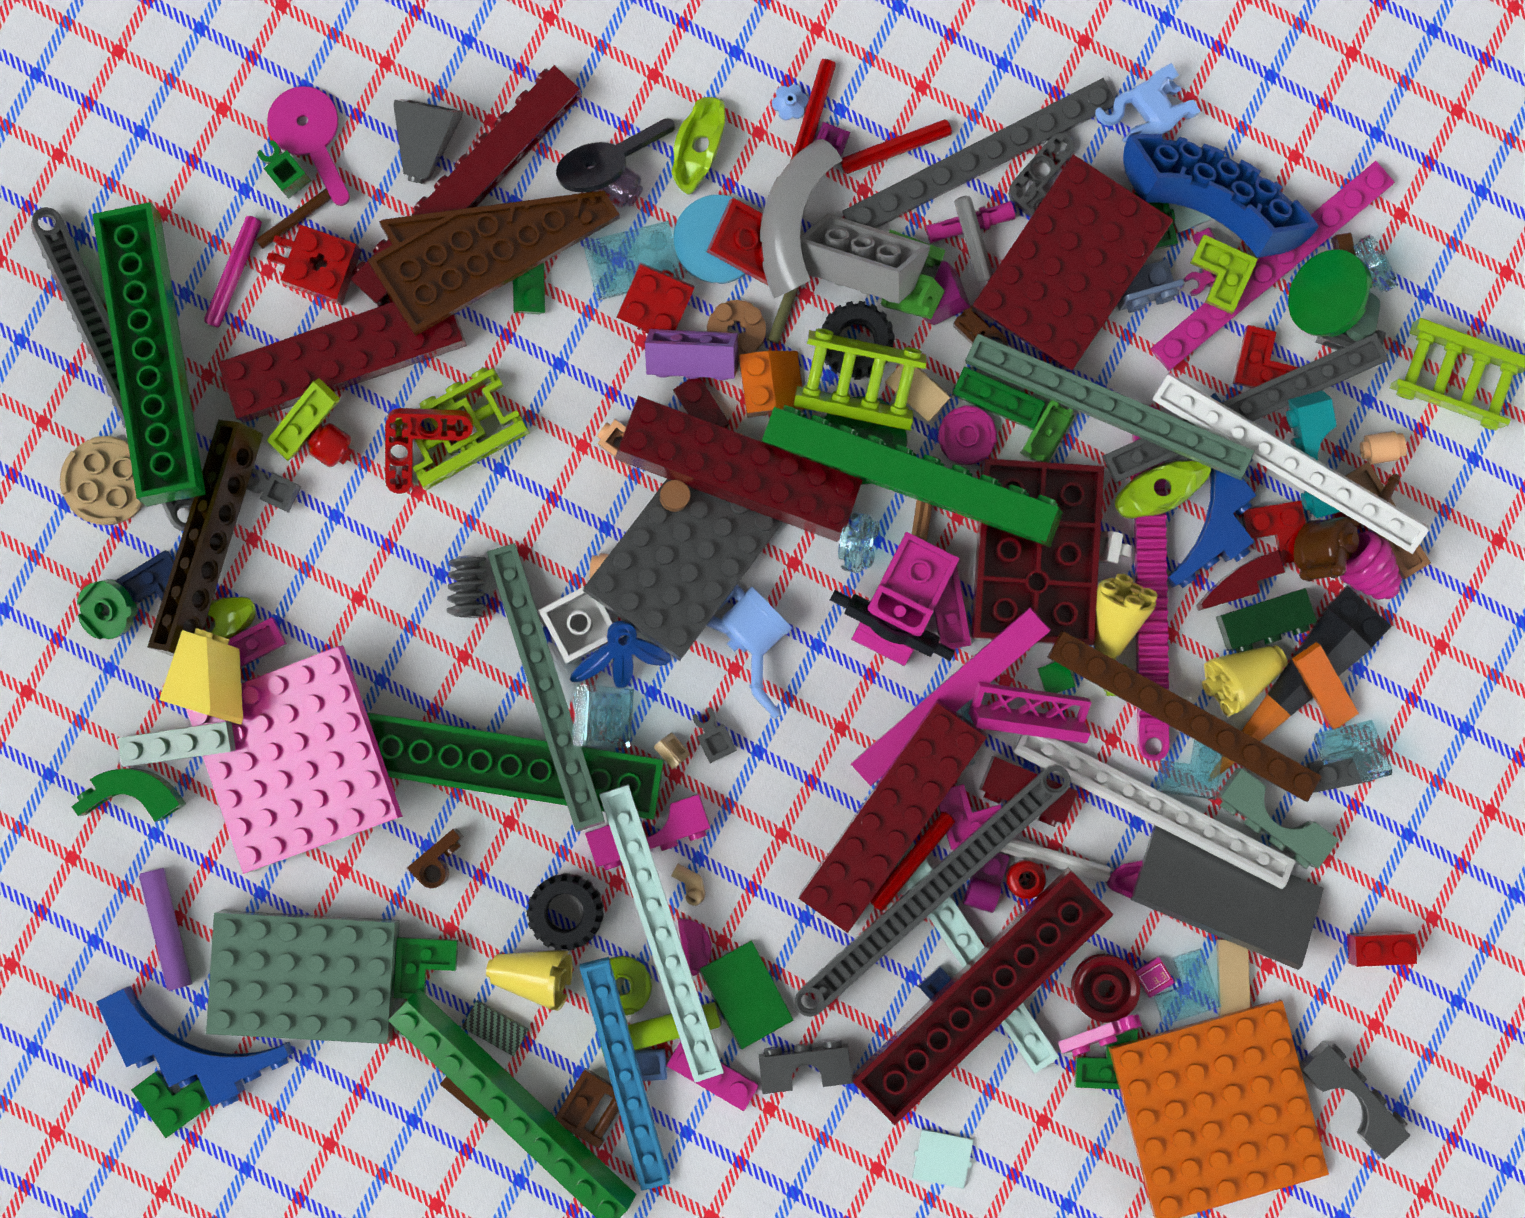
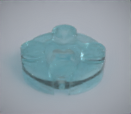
M1369 234L1360 239L1358 244L1354 245V250L1358 258L1362 261L1365 260L1370 268L1373 287L1377 286L1381 292H1388L1398 287V283L1393 281L1396 279V276L1383 250L1376 251L1373 247L1378 242Z
M855 512L849 517V519H854L851 525H844L838 556L839 559L845 562V565L841 566L844 571L859 573L864 567L870 568L873 565L875 553L872 549L874 539L879 533V522L872 520V517L868 514Z

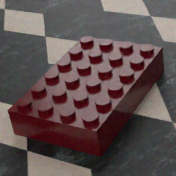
M1073 154L974 302L973 308L1072 373L1171 226L1173 219Z
M985 458L981 465L982 475L997 479L998 483L1001 484L1000 487L1006 489L1010 485L1027 490L1031 498L1037 499L1038 495H1043L1054 499L1058 504L1057 507L1060 508L1063 514L1050 547L978 522L971 639L993 640L1031 607L1050 628V631L1037 643L1055 644L1061 631H1064L1085 644L1094 646L1104 466Z

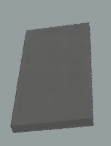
M1154 825L1130 900L1299 970L1303 966L1324 888L1290 874L1287 885L1280 889Z

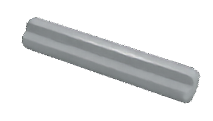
M962 196L957 198L954 204L975 276L978 282L988 281L992 277L993 271L973 202L970 196Z

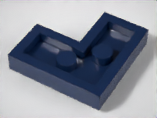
M164 550L115 581L127 590L136 605L157 593L162 601L174 560L169 551Z

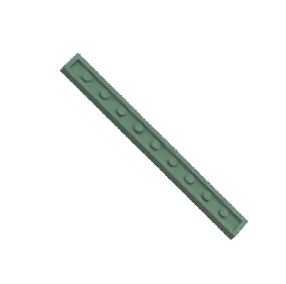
M977 334L965 359L968 365L1241 481L1254 455V450L980 334Z
M513 543L487 551L491 569L575 831L578 832L603 824L605 820L516 545Z

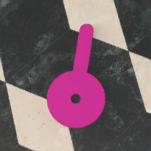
M300 86L283 92L275 99L268 112L267 126L270 136L283 151L287 150L290 154L297 156L310 155L332 201L338 206L346 205L350 200V195L326 149L335 137L338 129V113L335 105L325 93L316 88ZM300 117H307L308 123L300 126L298 125V119Z

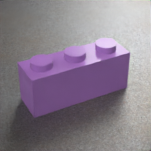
M650 329L645 341L646 375H656L660 378L684 376L688 379L707 377L721 381L734 379L739 365L738 333Z

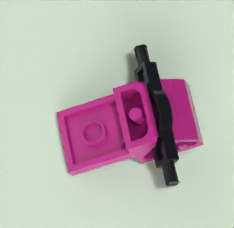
M905 532L871 601L857 594H853L851 598L836 589L829 601L846 608L844 614L860 622L851 638L852 641L902 666L906 665L914 649L929 657L935 653L950 662L955 649L953 650L940 643V637L925 628L960 558Z

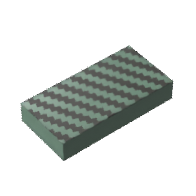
M478 1000L462 1025L463 1029L513 1057L529 1030L527 1027Z

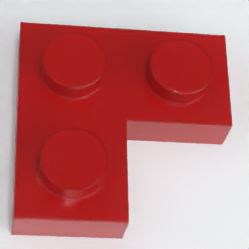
M1247 325L1232 384L1255 388L1299 367L1270 360L1276 331Z
M1301 500L1252 508L1241 514L1243 527L1252 539L1275 535L1277 550H1279L1282 563L1295 562L1293 552L1295 540L1299 530L1305 524Z

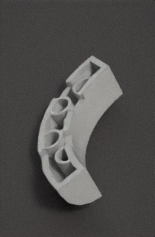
M818 139L806 146L790 160V163L785 167L781 175L776 178L764 206L760 229V242H762L764 258L762 264L767 283L774 298L811 281L801 250L800 231L803 211L817 182L833 166L843 161L837 150L824 139Z

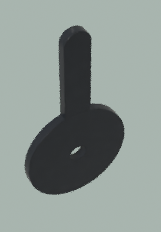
M663 119L616 145L596 142L573 149L557 165L556 176L558 182L569 191L581 193L592 192L609 186L623 174L626 168L625 157L675 130L674 121L672 119Z

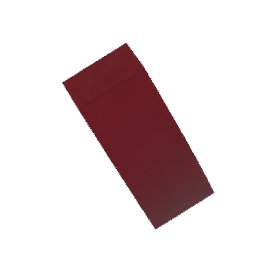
M1279 550L1257 557L1237 567L1223 577L1196 605L1197 610L1200 611L1260 593L1257 581L1285 573Z

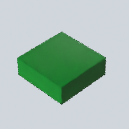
M1056 662L1037 668L1045 692L1059 693L1076 687L1070 670Z

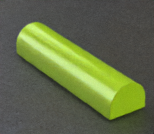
M711 1002L702 1005L709 1029L719 1028L721 1021L716 1003ZM672 1013L628 1025L634 1050L680 1038Z

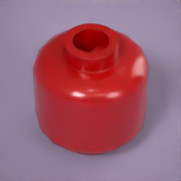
M332 423L324 426L320 424L307 441V444L310 446L309 454L327 467H333L338 462L344 464L353 452L349 448L351 436Z
M1019 860L1008 868L1006 885L1013 895L1021 899H1032L1044 890L1046 875L1037 863L1030 860Z

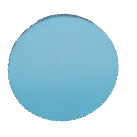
M726 195L702 197L686 207L677 220L673 239L675 252L683 268L696 279L698 278L710 283L725 284L745 275L744 272L706 252L728 202L733 197Z

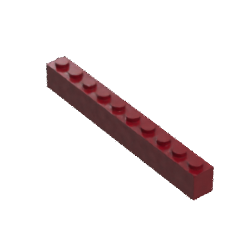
M555 65L550 70L544 69L537 76L535 86L530 91L524 90L517 97L515 107L509 113L505 111L495 121L496 127L489 134L485 132L476 140L474 144L476 148L469 155L464 154L456 161L454 165L456 169L448 177L444 175L434 185L435 191L428 198L424 196L416 203L413 208L415 212L411 216L477 207L582 97L580 88ZM383 239L373 249L374 255L392 246L389 239L387 241ZM368 261L360 262L352 272L354 274L351 278L352 282L379 307L383 306L390 299V296Z

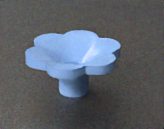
M796 84L789 87L780 86L776 90V97L772 100V107L775 111L779 112V117L783 120H789L792 117L799 119L804 115V108L807 106L809 99L806 94L802 93L801 87Z

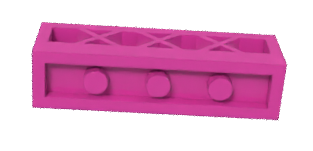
M978 682L968 712L975 727L980 729L1087 743L1091 734L1085 725V720L1092 702L1089 698ZM984 692L997 694L999 697L997 701L990 705L981 704ZM1017 697L1025 698L1027 702L1018 709H1011L1007 705L1008 702ZM1044 701L1052 702L1055 706L1045 713H1039L1034 708ZM1072 705L1080 706L1077 718L1064 716L1062 711Z

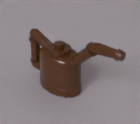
M1392 474L1388 478V482L1379 494V497L1387 502L1390 501L1396 486L1400 482L1399 475ZM1339 517L1308 521L1304 524L1297 534L1293 551L1294 561L1300 569V578L1310 582L1314 579L1337 578L1346 573L1347 560L1358 549L1359 536L1357 527L1361 523L1351 517Z

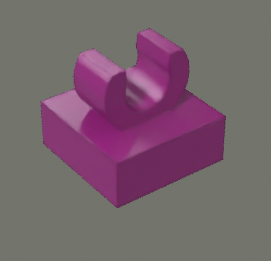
M823 122L816 140H826L842 157L851 132Z

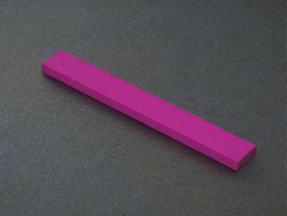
M1029 607L852 761L851 765L872 786L885 774L937 699L957 712L974 697L978 682H992L1050 631V628Z

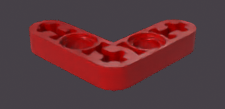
M397 408L390 411L385 424V483L387 488L396 494L405 493L411 488L413 480V439L465 440L472 434L473 419L470 414L462 410ZM396 418H402V422L407 423L403 424L402 436H396L397 425L394 423ZM425 418H433L437 421L438 427L433 431H427L423 429L421 422ZM443 419H447L446 431H442ZM456 420H462L463 425H466L463 426V431H457V427L454 426ZM395 445H403L408 453L406 456L398 458L391 453V448ZM397 466H402V478L404 479L402 484H397L396 479H393L396 477Z

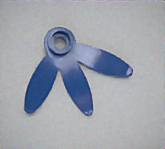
M616 621L608 628V643L580 663L572 672L570 681L576 683L595 676L613 659V680L617 689L621 690L629 684L632 678L633 654L641 661L656 666L668 664L671 658L658 645L637 638V632L633 625L626 621Z

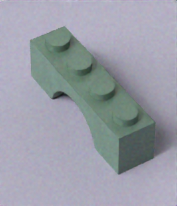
M1236 768L1216 795L1222 801L1219 806L1233 816L1236 813L1240 814L1246 819L1244 824L1257 834L1262 830L1270 836L1268 842L1283 852L1285 848L1294 854L1292 859L1296 860L1295 862L1303 868L1308 869L1311 866L1319 869L1339 839L1313 821H1307L1294 828H1285L1278 825L1271 819L1265 808L1264 795L1266 786L1244 769Z

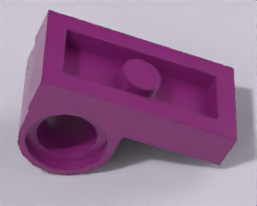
M998 852L970 877L962 903L993 913L1001 893L1000 885L1010 856Z

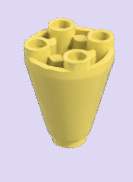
M1117 574L1115 578L1102 580L1097 588L1094 649L1115 660L1154 611L1158 597L1156 591L1134 583L1133 579L1126 574Z
M1275 645L1273 647L1266 646L1213 658L1204 663L1206 679L1202 681L1203 689L1208 696H1214L1220 704L1223 713L1229 717L1247 707L1282 673L1283 668L1288 664L1287 657L1283 650Z

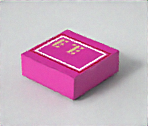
M1159 956L1134 970L1139 978L1140 985L1149 998L1175 983Z

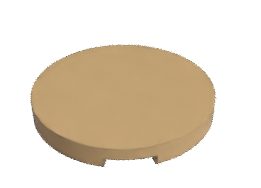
M111 436L94 437L79 445L74 451H71L65 459L60 474L61 493L71 510L83 520L98 525H115L132 518L144 506L136 498L128 442Z

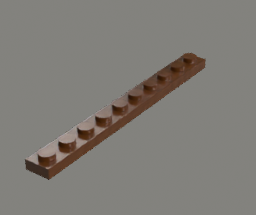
M1061 631L1047 656L1052 661L1305 802L1309 801L1322 777L1064 631Z

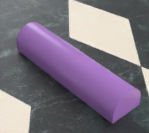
M164 868L141 873L139 879L166 988L171 991L191 985L193 983Z

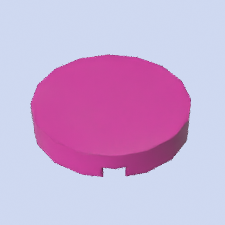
M962 406L953 409L943 418L938 429V442L941 451L949 460L961 465H973L982 462L991 454L997 440V430L993 419L986 412L974 406Z

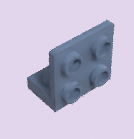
M1167 259L1144 265L1117 304L1119 311L1128 309V313L1146 308V304L1155 300L1157 305L1174 300V296L1179 295V290L1185 285L1184 280H1173Z

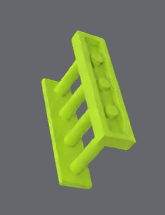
M1423 318L1414 321L1409 334L1417 336V347L1405 380L1397 379L1393 381L1390 389L1396 390V395L1404 399L1414 400L1415 397L1481 421L1480 426L1486 429L1496 431L1498 428L1501 429L1508 426L1511 419L1500 416V412L1513 375L1525 371V355ZM1437 343L1445 346L1444 350L1446 353L1433 390H1429L1416 385L1429 346ZM1464 353L1472 356L1474 363L1459 401L1445 396L1444 392L1457 356ZM1491 363L1500 366L1499 370L1502 373L1490 407L1486 411L1473 406L1472 402L1484 368Z
M827 329L809 330L807 344L814 345L815 350L807 385H804V387L797 386L794 399L795 407L911 431L913 410H909L906 404L915 367L926 368V354H922L921 350L912 347H905L902 350L836 336ZM827 348L845 352L837 389L833 393L821 391V388H819ZM856 355L874 358L866 396L862 399L852 398L848 394ZM886 361L903 364L895 403H892L891 406L881 404L877 400Z

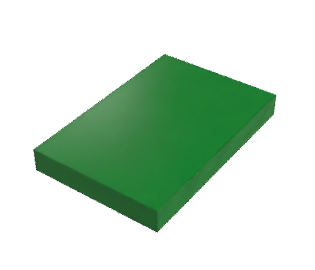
M752 940L698 969L740 1049H744L793 1021Z

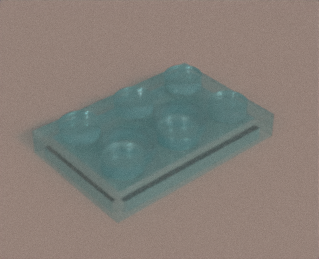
M669 221L583 242L597 301L627 294L640 262L660 271H663V269L674 273L673 277L683 280Z
M577 684L574 696L575 719L572 726L573 745L630 748L634 689Z

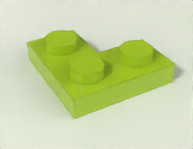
M1203 235L1190 264L1217 275L1205 303L1233 314L1258 258L1207 235Z

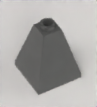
M407 99L394 100V113L403 174L408 175V181L425 184L426 179L432 177L462 118L463 111Z

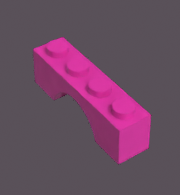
M700 794L670 804L669 817L664 827L657 833L646 836L650 849L660 846L661 851L678 846V839L688 836L689 840L693 841L707 836L705 830L710 829L711 826ZM609 825L585 833L596 867L604 866L606 871L622 865Z

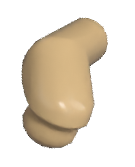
M678 863L671 876L685 884L687 903L697 906L705 897L703 879L699 874Z

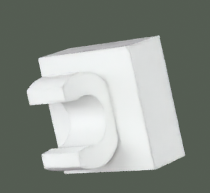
M1114 531L1101 532L1099 562L1118 563L1119 557H1130L1132 545L1122 543V533Z

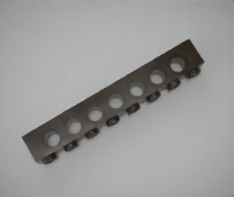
M218 419L202 470L206 495L197 496L193 499L147 646L170 656H174L182 630L194 634L196 628L201 630L204 628L262 441L263 433L240 422Z

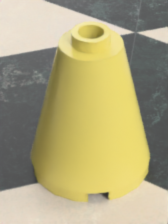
M566 950L497 954L493 960L490 959L488 961L486 976L490 978V983L548 1009L559 1011L568 996L563 994L565 985H571L572 956L568 955L569 951Z

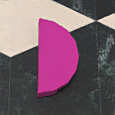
M678 918L681 944L691 974L695 976L700 973L699 968L707 965L711 957L712 943L708 932L701 924L691 919Z

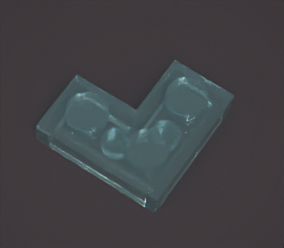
M1372 720L1314 734V742L1323 764L1353 758L1362 782L1392 775V766Z
M1194 740L1190 764L1160 760L1156 790L1164 793L1216 800L1223 756Z
M1200 948L1172 957L1181 986L1154 995L1162 1024L1167 1025L1221 1007L1203 949Z

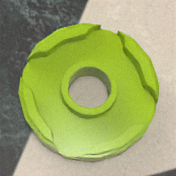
M612 957L610 962L615 980L626 978L631 984V989L628 993L619 995L625 1016L632 1015L643 1008L650 998L652 989L650 973L644 964L633 957Z

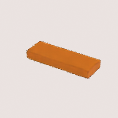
M1315 642L1292 658L1332 729H1337L1359 714L1320 644Z

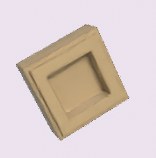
M673 733L668 734L654 746L656 751L672 769L690 756L688 750Z

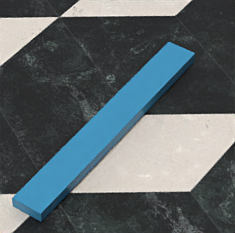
M605 957L579 965L640 1189L643 1191L670 1184L668 1170L610 958Z

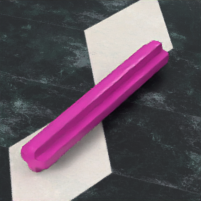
M253 216L245 217L204 317V322L210 326L220 327L261 228L262 222Z

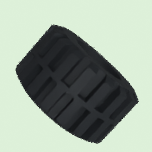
M853 301L846 302V305L843 307L839 305L832 314L829 313L822 325V329L830 330L836 336H840L842 330L848 326L861 325L873 334L874 344L894 347L895 335L892 331L891 321L888 322L884 311L879 312L877 306L873 304L871 306L865 305L864 301H859L858 304H853ZM827 348L825 364H829L831 371L835 374L837 372L840 373L845 352ZM866 356L856 357L852 373L854 380H861V377L865 376L867 378L870 377L874 358Z
M563 873L561 875H554L537 886L528 901L529 907L527 909L528 925L534 931V936L537 940L540 939L544 942L543 945L554 947L555 950L568 949L569 951L582 947L594 937L601 927L600 925L604 917V904L601 901L600 892L594 888L592 882L583 879V876L577 874ZM558 895H573L583 906L582 920L572 929L558 928L549 918V904Z

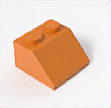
M768 350L739 354L747 418L771 415L774 407L783 410L784 405L798 410H806L805 408L794 406L797 386L802 387L797 351Z

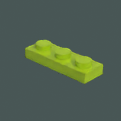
M318 378L313 381L267 441L287 461L292 459L340 401V398Z

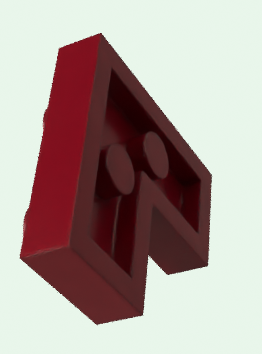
M700 377L688 379L673 389V392L689 415L723 428L730 425Z

